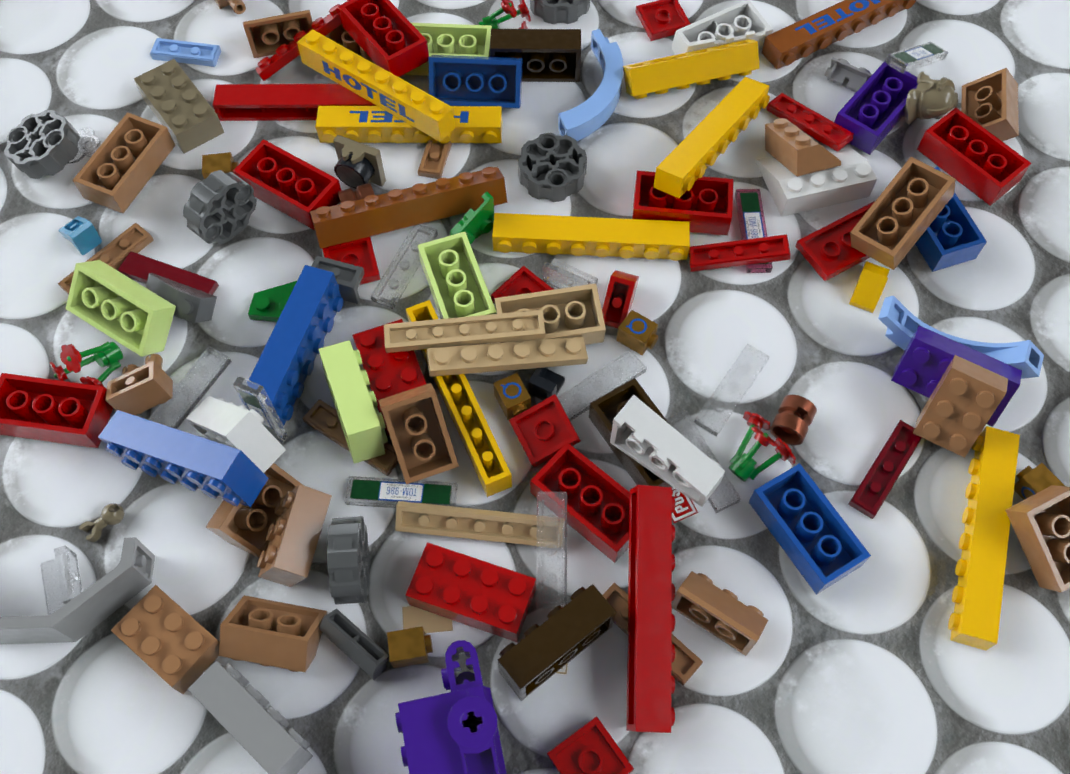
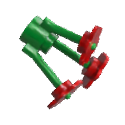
M502 0L501 8L491 15L482 18L483 21H480L479 25H490L492 29H500V23L515 18L518 15H521L522 18L526 17L529 22L531 17L524 0H519L520 5H518L517 11L511 0ZM503 12H505L506 14H508V15L503 16V17H501V18H499V19H496V18H495V17L499 16L500 14H502ZM523 21L519 29H528L526 21Z
M106 342L101 346L79 352L72 344L62 345L60 358L66 365V368L63 369L61 365L56 367L52 362L49 364L54 372V377L59 381H65L68 379L66 374L71 372L78 373L81 371V367L96 361L99 366H107L109 368L98 379L87 376L86 378L81 377L80 381L82 384L104 387L102 382L114 370L121 367L119 361L123 359V353L114 342ZM93 355L87 359L82 360L83 357Z
M745 411L743 419L747 421V425L750 428L736 454L729 461L732 464L728 469L745 482L748 478L754 480L760 472L780 458L783 461L788 460L794 465L796 457L790 447L779 437L774 441L767 433L761 431V429L770 430V422L759 414ZM755 432L756 434L754 436V439H756L757 442L753 445V447L747 454H743L753 433ZM769 444L775 446L777 454L757 468H754L757 462L752 457L761 445L765 447Z

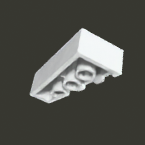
M745 0L676 30L671 49L677 55L746 39L758 41V49H762L765 37L772 34L773 29L751 1Z
M635 395L630 398L613 419L610 439L612 445L703 507L721 483L725 474V470L722 469L718 462L710 459Z
M208 396L186 418L206 439L241 450L263 473L286 451L278 440L262 424L264 419L259 413L253 409L249 411L243 405L238 407L232 401L228 403L223 398L216 399Z

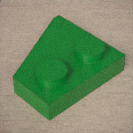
M488 192L481 196L484 202L476 211L470 208L463 219L450 230V235L466 232L471 245L476 238L492 230L494 223V199Z
M297 281L254 293L248 312L250 320L277 322Z

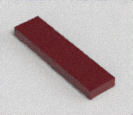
M130 251L118 269L125 276L147 284L149 273H153L211 295L215 293L219 286L215 280Z
M902 420L898 422L848 505L871 519L876 516L922 437L913 433L914 427Z

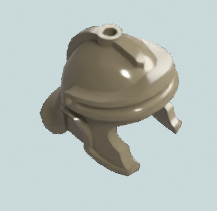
M924 71L920 72L917 77V88L910 90L907 95L905 121L909 125L917 118L920 120L940 119L953 108H956L958 105V93L954 92L955 86L953 81L945 77L940 80L930 79L929 75L924 74Z

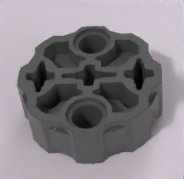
M530 0L532 13L550 24L574 23L578 21L580 16L587 14L590 8V0Z
M45 110L38 114L32 113L23 118L21 123L9 132L6 138L7 147L4 152L6 157L21 172H25L30 178L40 179L46 175L57 174L64 169L69 161L75 158L79 151L77 146L80 135L64 116H59L54 110Z
M544 133L534 140L527 141L521 148V156L518 159L519 181L521 185L527 188L528 194L538 200L549 199L552 202L564 201L571 194H577L584 185L587 155L585 150L577 145V141L568 135L559 136L553 133Z
M222 170L210 173L206 179L198 182L190 192V198L184 205L183 217L187 220V227L208 244L217 242L221 245L229 242L233 236L246 228L249 224L250 216L256 208L257 200L253 195V187L233 172L224 173Z
M363 516L332 518V523L329 525L327 569L330 593L335 605L367 602L370 588V552L367 527Z

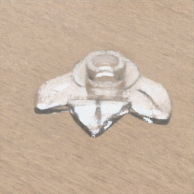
M80 128L78 131L80 140L77 146L79 151L75 158L67 164L79 162L85 156L92 157L101 146V141L95 136V131L92 128Z

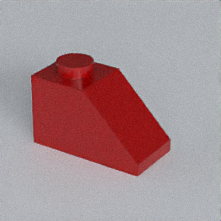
M617 270L611 275L602 308L606 326L618 329L629 314L639 276Z

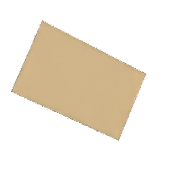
M414 606L402 607L403 629L423 626L425 633L453 631L451 619Z

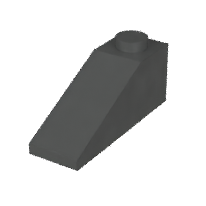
M149 273L146 288L175 305L174 316L193 323L212 320L217 296Z

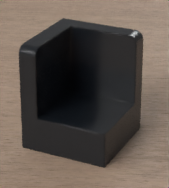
M548 367L536 368L528 381V393L541 400H545L554 394L557 396L565 382V377L549 370Z

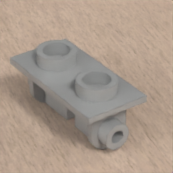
M832 57L831 67L827 68L824 76L828 77L827 80L841 86L845 79H848L846 88L857 92L872 74L865 68H857L850 65L845 59Z

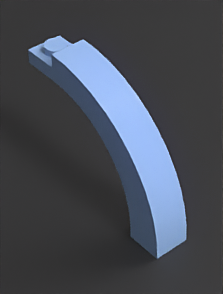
M600 29L592 31L591 49L602 68V82L594 94L585 102L570 110L558 113V130L561 136L568 135L576 141L598 130L610 118L621 95L623 79L622 54L617 42L609 43L608 38L604 37Z
M890 296L884 299L878 319L888 327L885 336L903 350L906 349L920 325L1022 370L1021 379L1039 377L1044 354L1030 340L1012 343H987L955 337L922 322L896 297Z

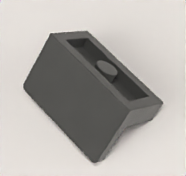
M316 256L311 267L334 272L343 300L358 304L360 297L357 289L365 274L364 269L359 266Z

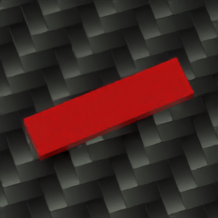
M783 93L770 101L766 107L768 112L779 118L789 120L804 133L837 152L853 140L854 133Z
M787 234L691 246L688 252L691 272L790 260L791 256Z

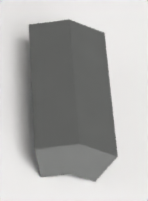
M337 608L324 616L319 627L322 634L375 681L386 669L389 655Z

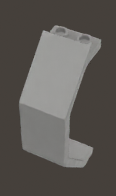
M136 537L124 538L121 560L117 567L56 612L45 616L0 617V644L77 642L151 584L155 555Z

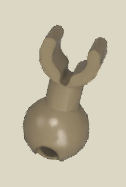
M110 503L102 509L101 517L94 522L87 521L82 523L79 529L88 532L92 528V532L86 537V540L96 542L100 538L103 528L107 525H116L123 520L124 510L119 504Z

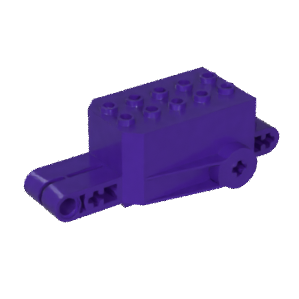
M458 640L447 648L445 653L447 668L441 669L444 689L451 690V692L398 703L399 712L395 713L398 732L403 733L405 746H401V755L404 767L408 766L409 774H507L498 731V717L494 709L491 689L483 685L475 647L470 642ZM460 653H465L466 657H471L466 659V667L468 670L473 669L474 673L470 671L462 672L458 661H455L459 659ZM473 716L482 721V724L477 725V732L467 727V724L472 722L471 717Z

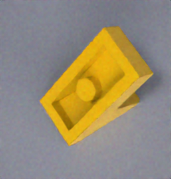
M866 261L849 304L873 313L887 283L890 269Z

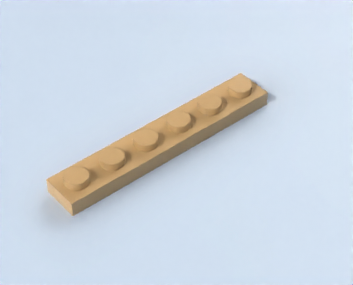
M543 310L384 324L386 353L545 338Z
M584 337L427 348L430 377L587 364L588 361Z
M398 501L396 505L395 531L562 548L565 518Z

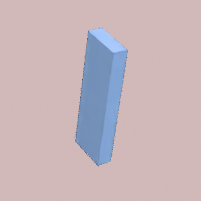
M157 38L150 55L153 60L170 61L175 59L178 63L215 67L221 53V48L219 45Z

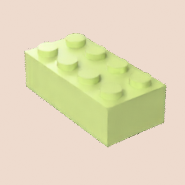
M411 23L427 40L429 57L431 55L490 57L492 29L490 25ZM429 61L404 75L429 76Z
M466 232L417 245L420 262L441 319L496 314L494 304Z
M101 260L76 263L66 304V310L141 357L164 351L176 308L172 303Z
M350 340L320 348L319 353L326 382L353 463L384 455V443L388 442L384 429L386 427L381 412L378 413V404L374 391H370L369 378L366 370L362 368L363 363L359 350H353Z

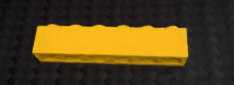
M746 39L623 66L626 93L633 96L634 99H641L647 97V93L664 94L670 88L686 89L689 88V84L693 83L704 85L710 83V80L715 78L727 80L734 74L739 76L752 74V70L760 69L758 41Z

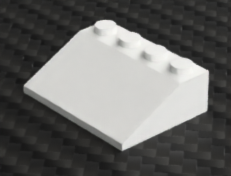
M847 144L838 152L827 145H821L841 160V166L798 177L773 156L758 159L756 164L781 217L869 197L877 177L868 160Z

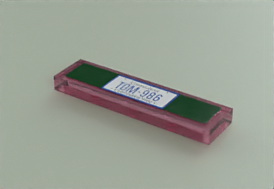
M736 189L735 199L741 239L768 237L760 189ZM772 262L745 265L746 273H771L773 268Z

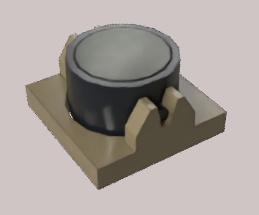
M337 135L333 141L338 157V162L334 166V172L340 181L357 189V186L367 183H373L382 187L386 182L380 150Z

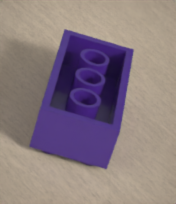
M885 60L837 113L834 123L854 133L853 140L849 143L870 155L905 115L907 95L910 90L917 88V77Z
M919 325L896 365L891 381L930 398L953 357L957 355L1008 378L1007 392L987 422V425L993 427L1019 388L1022 370Z

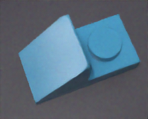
M77 216L58 230L64 238L71 241L82 255L87 254L102 242L90 220Z

